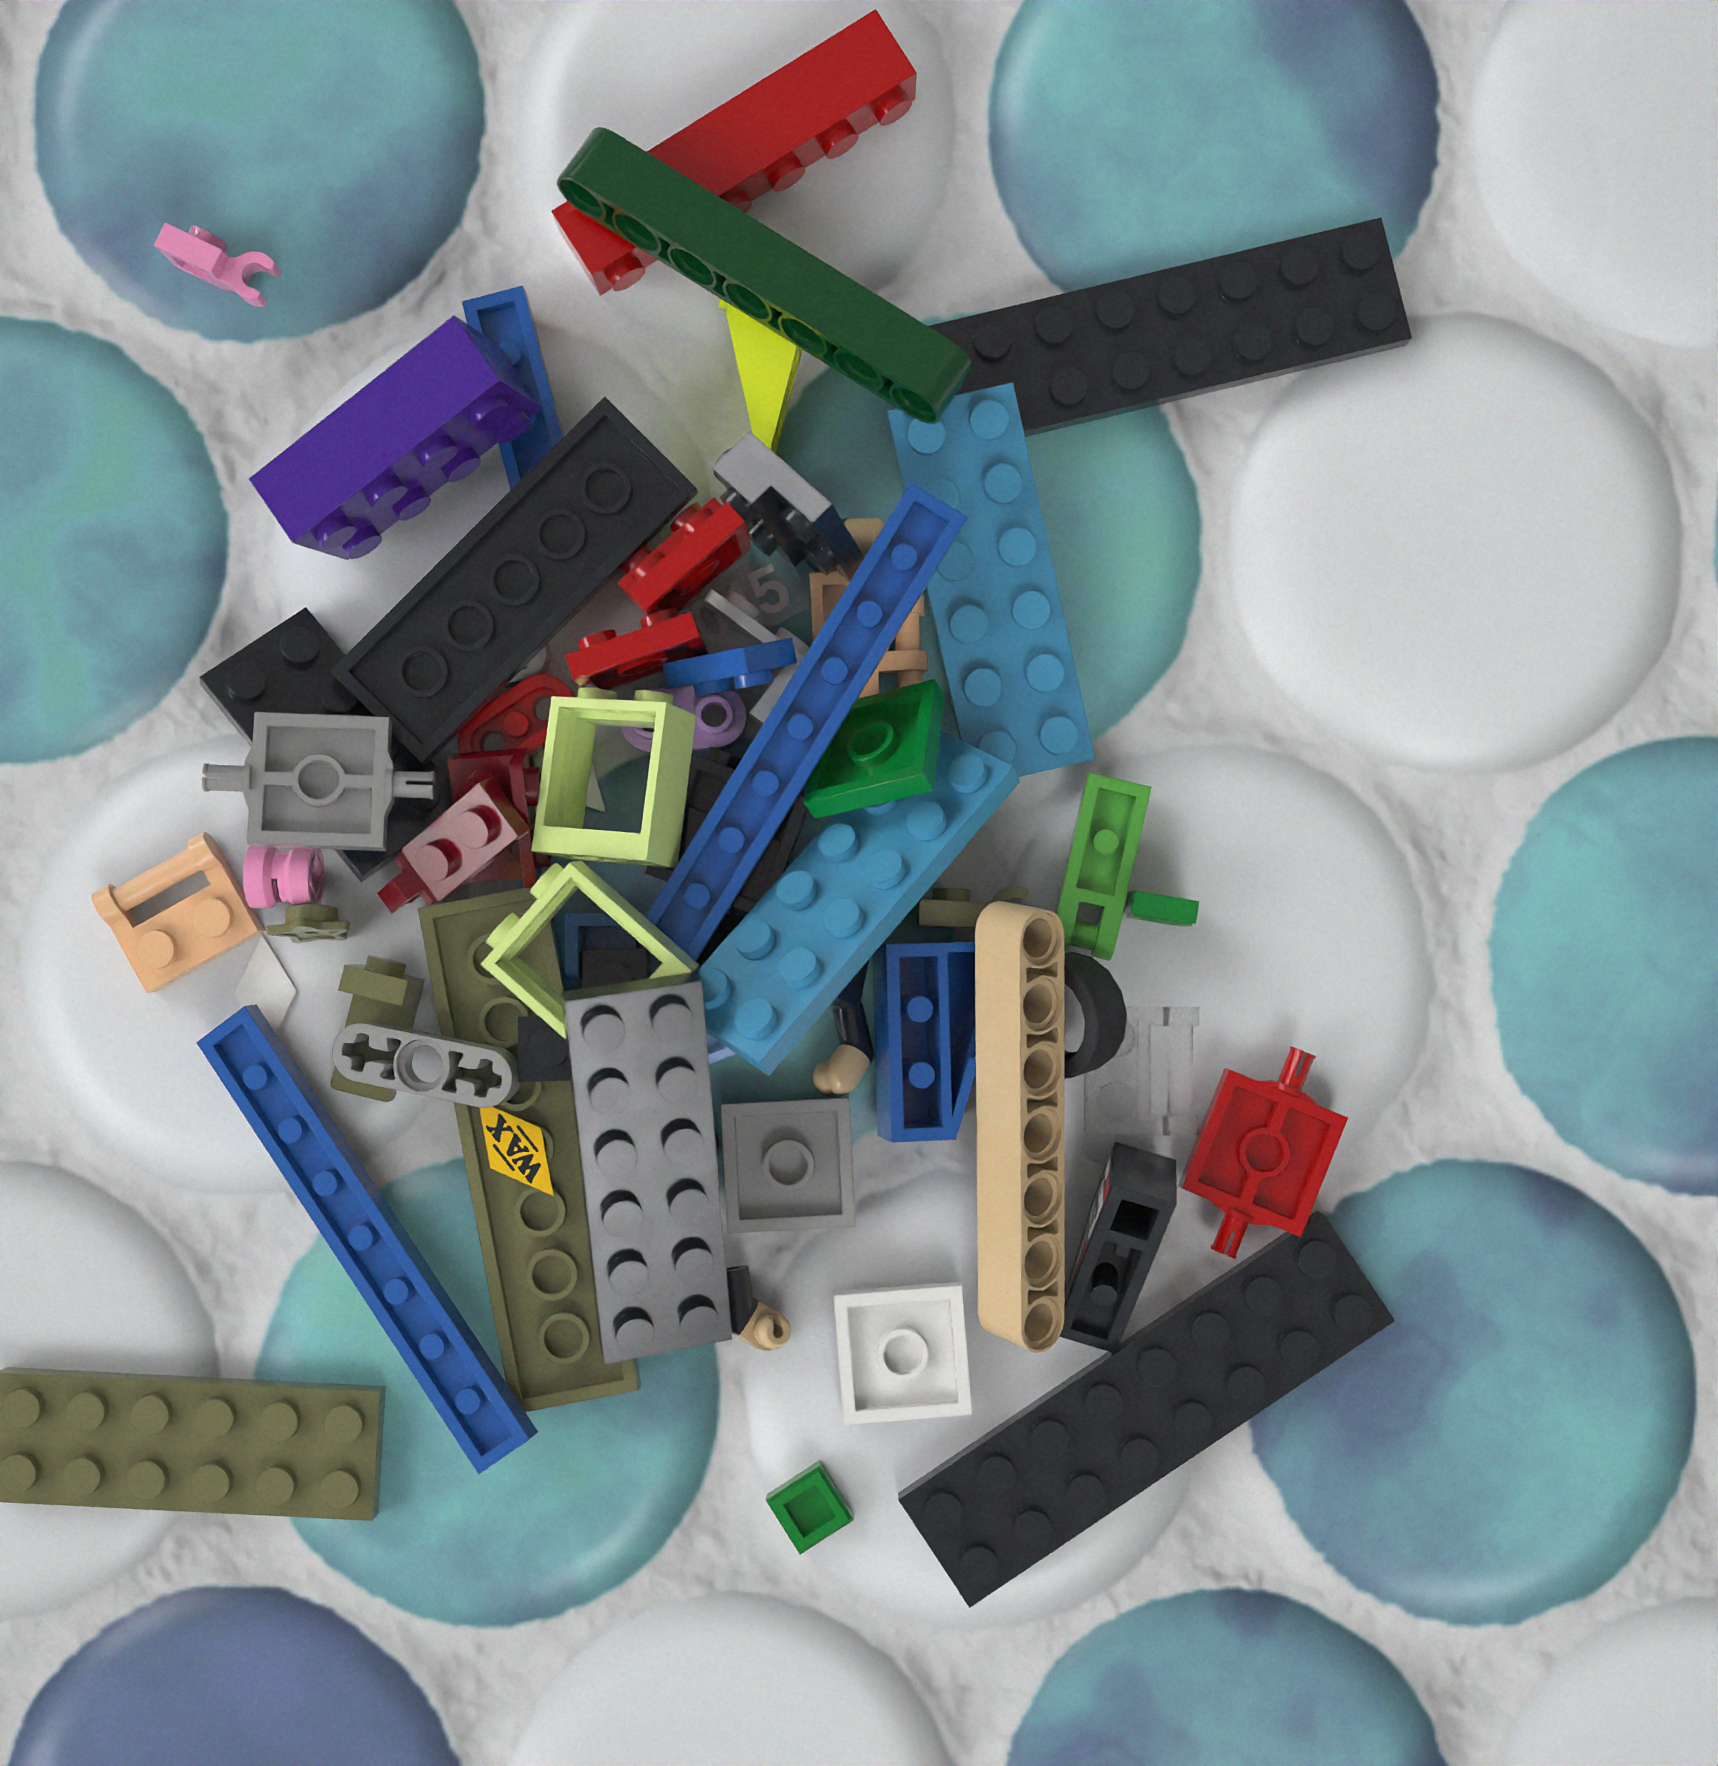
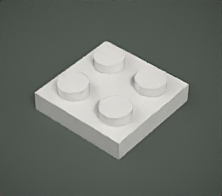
M961 1281L834 1291L844 1425L972 1415Z

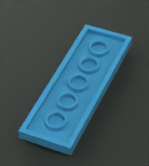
M1013 382L955 395L936 424L921 422L899 409L887 411V420L903 491L905 492L910 482L967 516L966 523L925 588L959 739L1014 766L1018 777L1095 760Z
M941 730L934 791L835 814L697 970V974L702 981L706 1033L770 1076L1020 783L1014 766Z

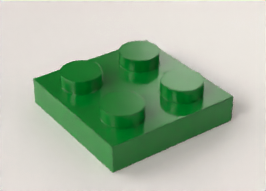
M935 679L857 699L807 781L804 804L815 819L934 791L945 695Z

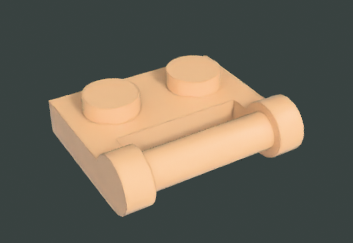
M206 831L188 840L187 849L117 888L109 884L93 893L91 897L96 911L110 926L146 993L159 991L265 931L254 909L248 906L244 891L213 837ZM199 870L205 873L211 885L143 923H138L131 908Z

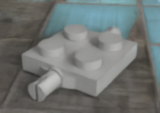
M254 712L253 744L245 759L244 766L205 763L202 773L209 777H202L204 792H243L249 809L247 844L252 847L386 851L388 814L394 804L395 797L434 799L435 789L432 785H436L435 771H396L391 757L392 721L389 717Z

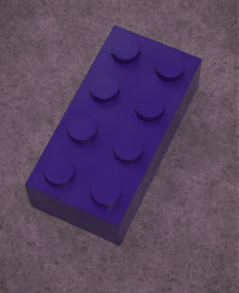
M453 315L251 476L249 480L292 543L345 560L357 559L378 547L382 541L381 534L397 521H406L422 513L431 503L430 496L448 481L457 482L473 473L481 463L479 457L498 442L507 443L523 434L531 424L529 418L543 407L502 348Z

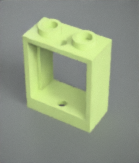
M588 687L578 688L577 698L552 696L532 851L564 859L676 868L679 859L696 714L674 706L673 695L657 691L637 690L634 694V700H616L617 693L613 691ZM596 725L654 728L641 833L583 829Z
M581 860L570 862L564 869L558 863H555L539 878L530 890V893L537 900L521 918L511 913L498 925L486 941L493 950L481 963L484 968L565 1039L561 995L525 964L519 956L578 888L662 962L650 978L694 972L699 966L698 963Z

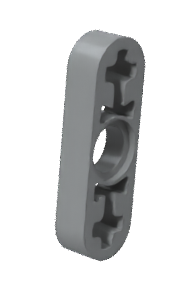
M370 1021L347 1026L337 1035L332 1049L336 1068L344 1077L352 1081L480 1108L492 1107L508 1101L516 1094L521 1082H518V1061L512 1053L504 1048ZM369 1036V1046L371 1048L387 1052L397 1050L394 1061L379 1059L366 1062L363 1067V1056L354 1053L355 1043L366 1041ZM423 1045L434 1048L442 1059L441 1074L432 1083L419 1079L412 1068L413 1055ZM459 1052L463 1053V1057L461 1060ZM490 1061H493L492 1071L497 1075H502L501 1085L489 1088L487 1093L484 1092L485 1082L481 1079L467 1076L456 1079L460 1067L478 1069L488 1066ZM454 1081L456 1082V1088L452 1086Z

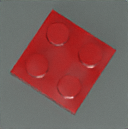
M669 608L645 616L640 620L642 628L617 637L615 630L611 629L586 636L577 642L580 650L566 654L565 657L573 680L581 688L612 690L664 672L662 665L664 663L698 657L709 653L691 611L679 615L677 608Z

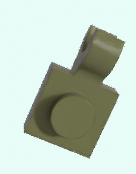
M1009 886L999 890L988 902L970 901L971 889L932 888V900L920 899L918 901L917 926L976 928V922L988 904L995 901L1006 902L1010 898L1027 899L1029 898V890L1020 886Z

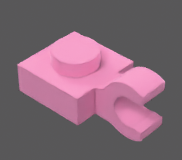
M164 223L154 243V246L176 268L229 293L234 291L248 304L256 307H265L268 300L259 291L249 286L251 277L255 273L263 271L279 278L282 272L269 256L261 252L250 251L238 257H229L225 253L228 245L223 240L194 225L186 233L170 224Z

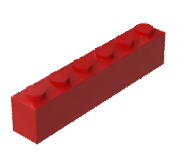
M875 9L651 148L647 153L744 213H747L752 206L753 200L771 189L775 192H781L793 186L803 177L806 171L805 168L822 157L826 156L828 159H834L847 152L855 145L859 134L877 123H880L881 126L890 125L905 115L911 108L912 101L915 100L917 72ZM568 201L551 211L560 234L600 296L612 288L614 291H622L631 287L643 277L646 271L645 268L657 261L653 256L580 212Z

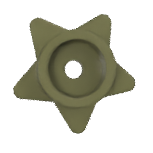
M301 904L285 909V924L266 926L268 935L288 937L293 943L314 940L343 941L347 939L350 922L338 921V909L336 907L321 904Z

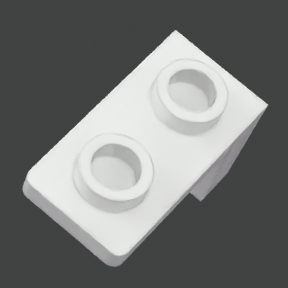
M711 589L704 598L703 605L753 643L761 644L791 637L793 639L797 663L783 666L775 677L774 682L770 684L748 714L749 718L762 726L809 650V647L782 627L774 635L756 622L754 619L760 611L735 591L729 589L724 596H721Z

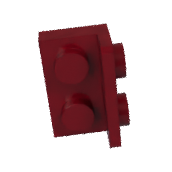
M528 748L450 754L447 762L453 804L479 782L492 777L531 829L467 883L523 878L524 888H532L541 876L542 867H551V855L532 851L536 820L535 806L538 805L542 774L541 767H530Z

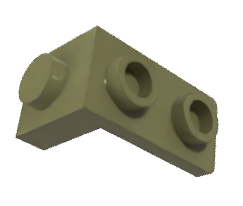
M368 955L366 965H344L338 991L353 994L345 1028L352 1024L374 1021L413 1029L425 979L405 975V963ZM369 1036L366 1041L357 1042L354 1046V1053L360 1054L364 1058L363 1067L366 1062L379 1059L394 1061L397 1050L387 1052L371 1048L369 1046ZM336 1066L334 1067L330 1083L334 1090L382 1102L394 1100L397 1090L352 1081L344 1077Z

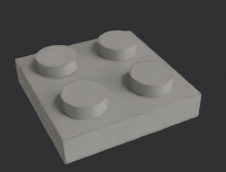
M849 1096L728 1102L721 1104L727 1234L856 1227Z

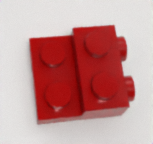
M713 497L703 507L698 502L691 504L671 523L670 529L673 531V534L655 550L651 545L644 546L624 564L622 571L625 573V576L617 583L628 599L644 616L669 608H677L678 613L681 612L752 548L745 521L728 502L721 505Z

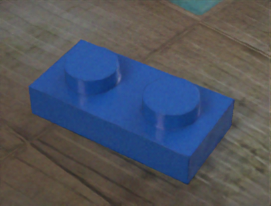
M791 637L664 663L662 665L667 689L693 684L696 697L733 689L731 677L734 679L735 689L774 682L772 669L796 664L797 658Z

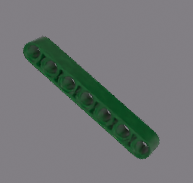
M597 127L592 130L557 179L559 191L580 212L912 418L927 424H936L972 371V362L969 356L950 339L607 128Z

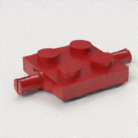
M1292 1046L1289 1048L1290 1051L1278 1081L1255 1080L1224 1068L1177 1185L1181 1189L1210 1200L1225 1213L1210 1248L1233 1259L1237 1257L1236 1254L1249 1223L1253 1225H1272L1299 1237L1302 1236L1348 1120L1346 1116L1319 1106L1306 1093L1301 1092L1316 1056Z

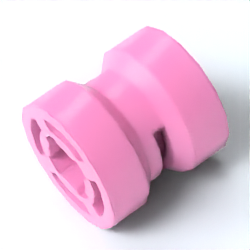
M250 846L248 848L243 868V889L248 906L251 908H273L278 902H290L293 906L321 904L325 883V867L321 849L293 848L291 851H279L276 847Z

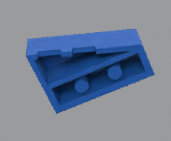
M975 942L881 944L873 954L877 1136L891 1143L956 1140L976 1073Z

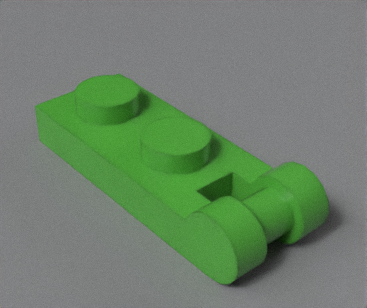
M1090 772L1086 775L1055 914L1059 916L1063 924L1065 951L1071 945L1091 950V957L1111 960L1118 938L1151 786ZM1079 902L1102 907L1097 925L1075 921Z

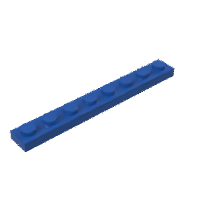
M910 482L646 915V918L695 962L698 961L967 521V516Z
M257 1004L242 1007L196 1043L478 1475L536 1435L538 1431Z

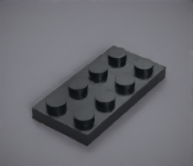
M307 607L199 677L202 688L250 747L253 744L254 712L375 717L330 672L345 654ZM393 734L391 757L396 771H435L436 785H432L435 789L434 799L395 797L394 804L388 814L386 851L334 849L361 883L403 853L401 851L403 847L453 805L451 784L432 761L428 764L421 763Z

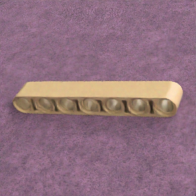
M995 901L988 904L981 912L975 929L978 1317L982 1328L986 1332L1031 1352L1042 1353L1050 1349L1059 1339L1065 1318L1064 930L1059 916L1051 910Z

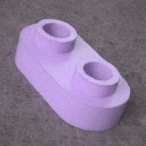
M693 686L671 689H646L648 691L673 695L674 706L696 714L692 752L708 751L709 746L719 750L728 748L738 742L746 730L748 721L746 707L740 696L732 689L696 697ZM632 695L628 700H634V695ZM711 705H720L726 710V719L720 726L710 727L703 721V713ZM620 726L623 736L635 749L651 754L654 731L647 732L638 727Z

